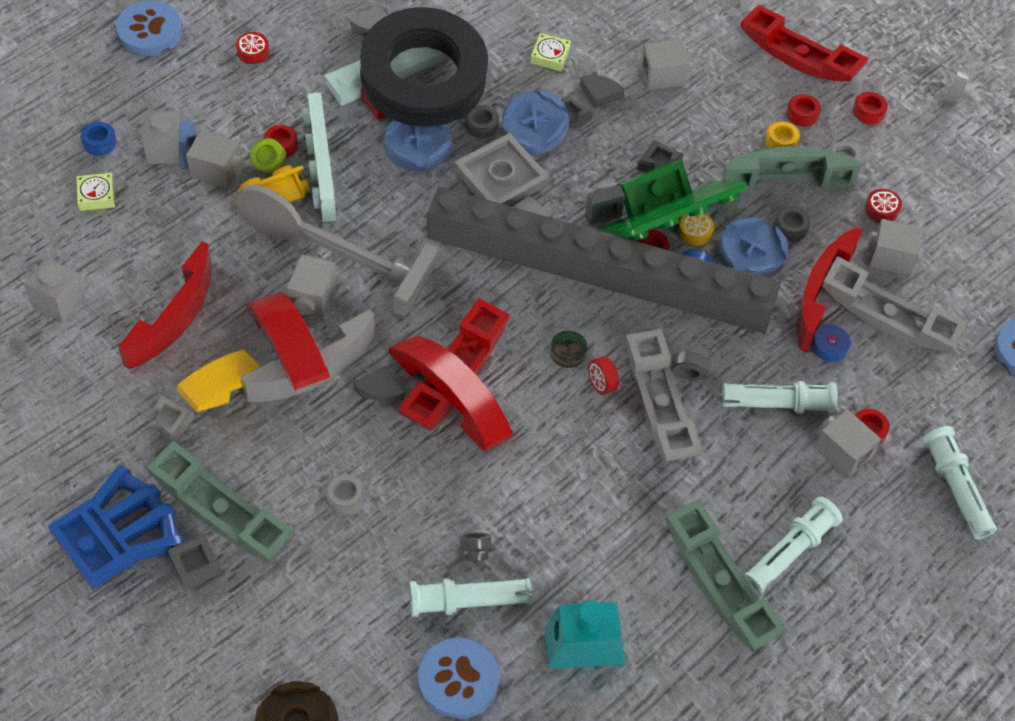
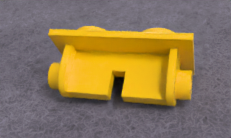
M288 165L275 170L272 173L273 176L267 179L260 180L259 177L243 182L240 185L241 188L237 190L236 198L242 188L248 185H258L271 189L284 197L289 203L305 198V194L310 192V187L306 179L301 181L299 179L304 169L303 166L292 169V166Z

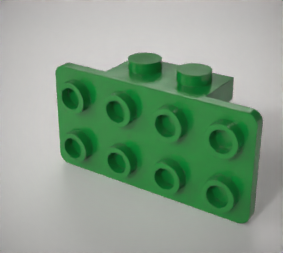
M683 160L674 161L619 183L618 185L621 186L625 194L624 206L628 217L600 229L601 232L618 237L628 238L633 241L647 237L649 235L648 230L659 226V229L668 228L678 224V218L683 215L697 216L709 211L708 205L717 201L719 204H725L738 199V193L746 190L747 185L745 181H715L692 190Z

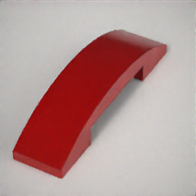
M759 4L740 24L743 31L770 55L790 67L814 77L831 81H851L868 63V57L841 44L833 51L785 28L784 16Z
M859 227L847 231L832 242L819 257L810 273L797 316L798 344L800 350L807 353L826 309V306L815 302L823 287L822 283L837 256L848 262L851 261L863 229Z
M201 241L182 265L185 284L154 324L151 325L139 320L120 343L118 348L124 367L128 369L135 368L163 352L184 333L195 319L204 303L211 282L212 263L208 243Z
M277 292L246 303L247 309L257 327L263 329L279 356L282 370L294 391L330 378L328 368L311 332L299 311L286 294Z
M478 298L460 323V332L447 350L461 359L478 375L510 319V314ZM426 378L423 383L419 381L398 409V412L431 431L454 406Z
M414 336L390 347L388 353L411 377L422 373L464 416L460 427L484 452L512 437L513 432L488 388L452 352L438 343L421 336Z

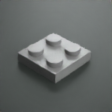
M511 133L454 162L455 173L476 197L507 206H512L526 196H531L549 186V175Z

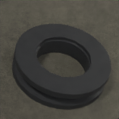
M414 7L393 12L374 24L363 40L360 54L362 88L368 100L377 110L397 122L419 127H432L451 123L469 113L483 95L488 68V54L485 43L472 25L448 11L429 7ZM428 47L439 50L450 57L457 66V72L448 81L438 85L418 86L407 83L398 77L390 67V64L401 52L411 48Z

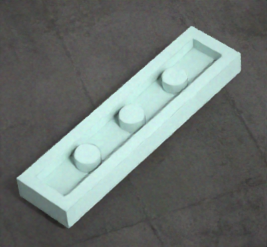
M428 47L411 48L398 54L392 60L390 67L398 77L404 79L446 61L450 57L439 50ZM360 60L325 75V85L341 106L361 98Z
M321 93L308 94L309 108H302L304 129L311 128L312 133L305 134L307 154H314L315 160L309 161L310 180L318 181V187L312 188L314 209L321 208L322 222L336 221L335 197Z

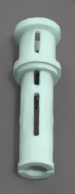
M797 381L793 386L723 383V407L790 408L797 414H803L805 410L827 411L828 415H835L837 410L838 393L836 382H829L828 385H806L804 381Z
M944 426L926 434L922 438V443L925 448L930 449L937 463L935 466L937 474L945 478L949 484L957 504L969 525L973 538L975 540L986 538L995 533L994 531H997V527L990 517L979 491L967 469L969 459L966 454H961L953 438L955 436L953 427Z
M820 496L812 502V508L802 518L797 517L791 522L790 532L749 572L743 575L756 594H762L807 548L817 547L821 543V537L831 527H837L842 523V514L830 500Z
M525 578L522 580L455 584L454 580L443 579L442 583L418 585L416 581H410L411 617H418L420 613L438 611H444L445 615H452L453 612H456V608L531 604L532 594H529V591H532L530 578Z

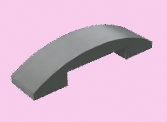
M838 256L836 257L822 286L846 309L872 326L904 341L940 351L952 352L966 325L965 321L936 306H933L928 313L866 281L869 272Z
M369 309L339 325L340 340L319 350L328 368L330 378L294 391L283 370L273 360L241 377L244 397L248 402L284 399L312 390L336 377L355 362L372 341L375 335L374 313Z
M662 329L626 335L630 365L640 404L652 438L664 461L702 455L703 450L692 419H687L670 369L671 355Z

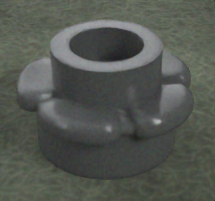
M474 532L459 536L460 546L457 548V553L464 555L465 561L478 562L487 560L488 553L496 549L495 545H491V534Z

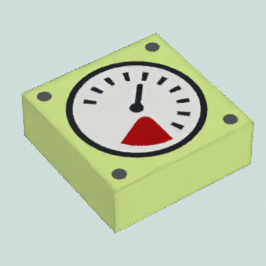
M540 33L531 54L530 64L562 71L570 51L571 41Z
M112 173L77 176V200L80 211L115 208Z

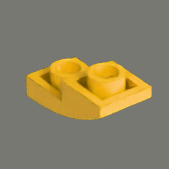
M242 349L225 355L198 369L177 385V391L196 412L204 411L229 403L231 391L243 388L241 377L261 366Z

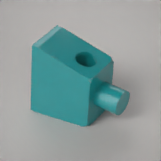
M589 600L584 603L563 604L557 607L545 628L548 669L625 665L621 622L617 603Z

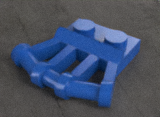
M122 465L113 471L93 498L48 525L51 535L92 590L124 569L130 570L137 561L159 555L169 556L168 549L184 543L183 537L178 535L174 519L176 511L169 503L164 504L160 498L161 492L155 484L148 485L132 476L131 471ZM125 489L132 493V495L105 512L102 511L118 490ZM148 507L149 513L118 532L113 526L139 508ZM157 526L160 527L161 539L129 546L130 543Z

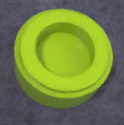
M265 138L253 145L250 151V160L252 165L260 172L272 174L275 170L284 167L286 152L277 141Z

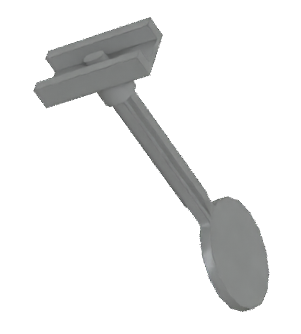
M248 185L242 188L237 195L236 204L238 210L246 221L262 233L284 240L292 239L299 234L313 243L388 277V281L399 285L400 287L394 295L391 315L405 320L436 268V264L433 261L439 252V248L428 243L424 245L410 268L398 261L393 263L317 226L303 222L294 206L271 189L258 185Z

